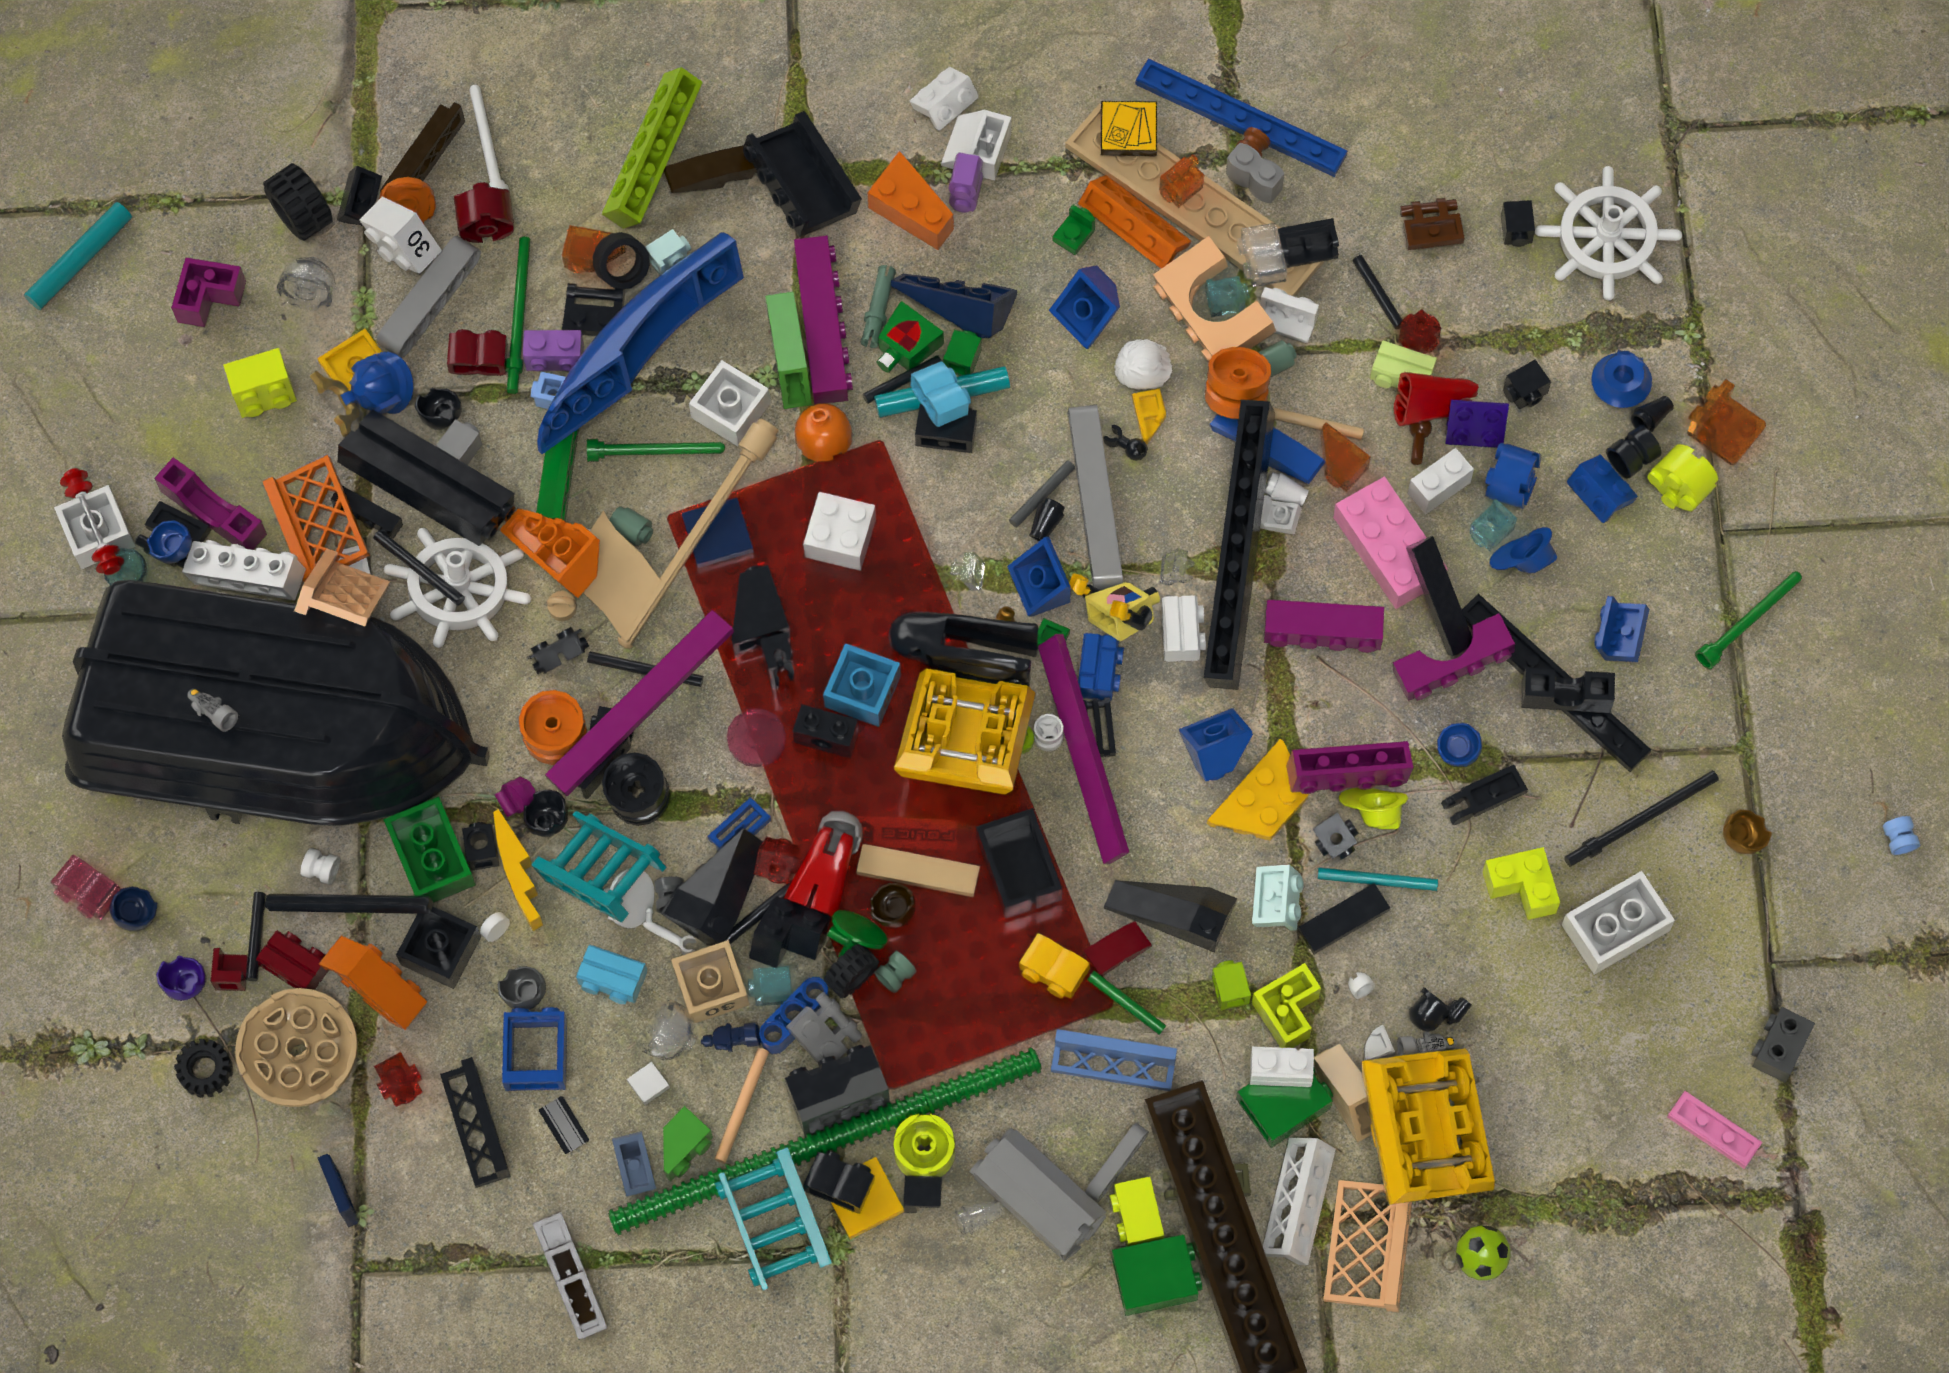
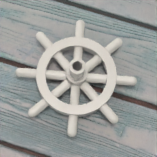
M1606 166L1602 170V186L1588 189L1578 196L1564 183L1559 182L1555 185L1556 193L1569 204L1563 214L1561 225H1538L1535 228V234L1540 237H1560L1561 247L1568 261L1555 272L1556 280H1564L1575 269L1591 277L1603 279V297L1607 301L1612 300L1615 296L1614 280L1630 276L1638 270L1653 283L1659 284L1662 282L1663 276L1648 260L1653 254L1657 240L1679 241L1682 238V232L1677 229H1658L1655 215L1649 204L1661 195L1662 189L1660 186H1653L1640 197L1632 191L1614 186V170L1610 166ZM1602 203L1603 216L1600 218L1589 206ZM1614 204L1621 205V206L1627 208V210H1625V211L1623 212V210L1621 209V207H1619V206H1617V205H1614ZM1580 214L1593 227L1573 226V222L1577 215ZM1636 216L1643 228H1623ZM1574 238L1594 239L1580 249ZM1624 239L1644 240V244L1637 252ZM1616 247L1627 260L1614 263V248ZM1599 248L1603 249V262L1590 257Z
M426 528L418 530L417 536L425 546V549L416 558L428 568L436 563L444 574L437 575L465 596L463 603L468 610L462 612H455L457 605L448 598L443 610L432 605V603L446 596L437 589L423 595L420 589V582L430 583L411 568L387 564L384 567L386 575L407 579L410 599L409 602L391 611V619L397 621L417 612L425 621L437 627L433 639V645L436 648L444 646L449 630H466L477 626L481 628L488 640L495 641L498 639V632L489 620L498 613L504 601L525 605L531 602V596L528 593L507 589L505 567L524 557V551L520 548L499 557L494 550L483 543L478 546L466 538H449L435 542ZM472 558L484 564L469 572ZM490 574H493L495 579L494 586L476 582ZM471 593L487 596L488 599L481 605H478Z

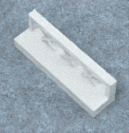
M1289 1138L1263 1243L1266 1257H1284L1298 1265H1308L1336 1150L1318 1138ZM1298 1147H1306L1304 1156L1297 1162L1295 1157ZM1297 1174V1185L1290 1191L1288 1189L1289 1182ZM1290 1203V1214L1282 1220V1210ZM1283 1233L1282 1248H1273L1275 1239Z

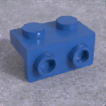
M1601 454L1579 464L1567 480V484L1602 523L1607 522L1616 511L1632 504L1638 497L1630 485L1621 478Z
M1607 596L1606 604L1601 608L1600 631L1596 633L1594 640L1595 648L1604 660L1638 662L1650 610L1646 604L1618 603L1614 596Z

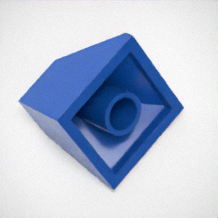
M1097 265L1081 268L1049 311L1085 349H1089L1120 308L1116 284Z
M1233 708L1179 729L1193 764L1205 781L1218 780L1226 773L1232 772L1253 735L1250 727Z

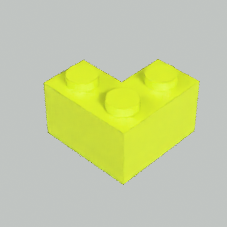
M1544 847L1485 861L1482 873L1490 899L1519 893L1527 920L1557 913L1560 900Z
M1305 963L1253 993L1252 1005L1280 1048H1294L1310 1038L1312 1028L1300 1009L1319 999L1321 987Z

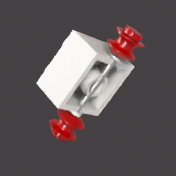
M78 468L70 469L64 473L60 484L63 487H68L64 492L66 497L76 499L56 506L54 509L74 557L81 569L100 562L96 567L98 573H104L105 575L115 574L124 564V558L116 555L136 547L109 485L88 493L93 485L90 481H85L88 477L87 471Z

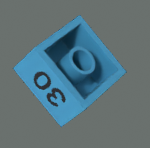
M845 643L823 694L825 708L880 727L901 677L900 663Z

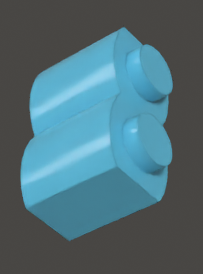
M940 361L911 373L910 386L916 398L924 406L928 416L937 427L968 415L969 404H971L969 393L965 388L961 389L957 384L956 374L951 367L947 368Z

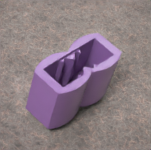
M959 152L955 157L949 183V191L951 193L949 203L956 211L966 213L969 211L973 212L976 209L983 180L981 172L983 161L977 155Z

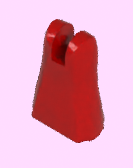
M1412 372L1401 373L1398 383L1400 394H1397L1393 408L1395 420L1399 426H1406L1449 417L1451 400L1472 401L1466 398L1476 397L1479 386L1468 379L1444 378Z
M823 826L815 836L803 863L794 876L783 899L832 917L841 907L854 843L853 836L844 832L835 853L827 851L834 828Z

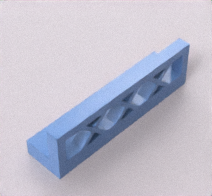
M1057 1029L1051 1072L1171 1091L1177 1048ZM1061 1050L1074 1052L1080 1060L1071 1067L1058 1065ZM1080 1053L1088 1055L1083 1058V1056ZM1095 1056L1104 1057L1110 1066L1101 1072L1093 1071L1087 1061ZM1110 1058L1118 1060L1113 1063V1061ZM1124 1061H1132L1139 1071L1131 1077L1124 1076L1117 1066ZM1141 1063L1148 1064V1065L1145 1066V1067H1143V1066L1141 1065ZM1155 1065L1168 1067L1166 1082L1153 1080L1147 1071ZM1111 1070H1113L1116 1074H1112V1073H1108V1072H1110ZM1143 1074L1146 1079H1142V1078H1138V1077H1140V1076Z

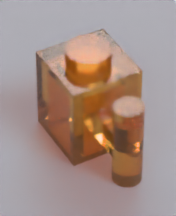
M1191 154L1188 158L1184 156L1160 176L1159 191L1161 196L1167 202H1173L1178 208L1198 193L1204 185V174L1196 167L1199 161L1195 155Z

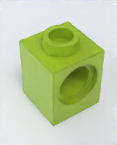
M1228 960L1217 964L1216 968L1212 969L1211 977L1220 1011L1250 1004L1251 993L1242 961L1234 963L1233 960Z

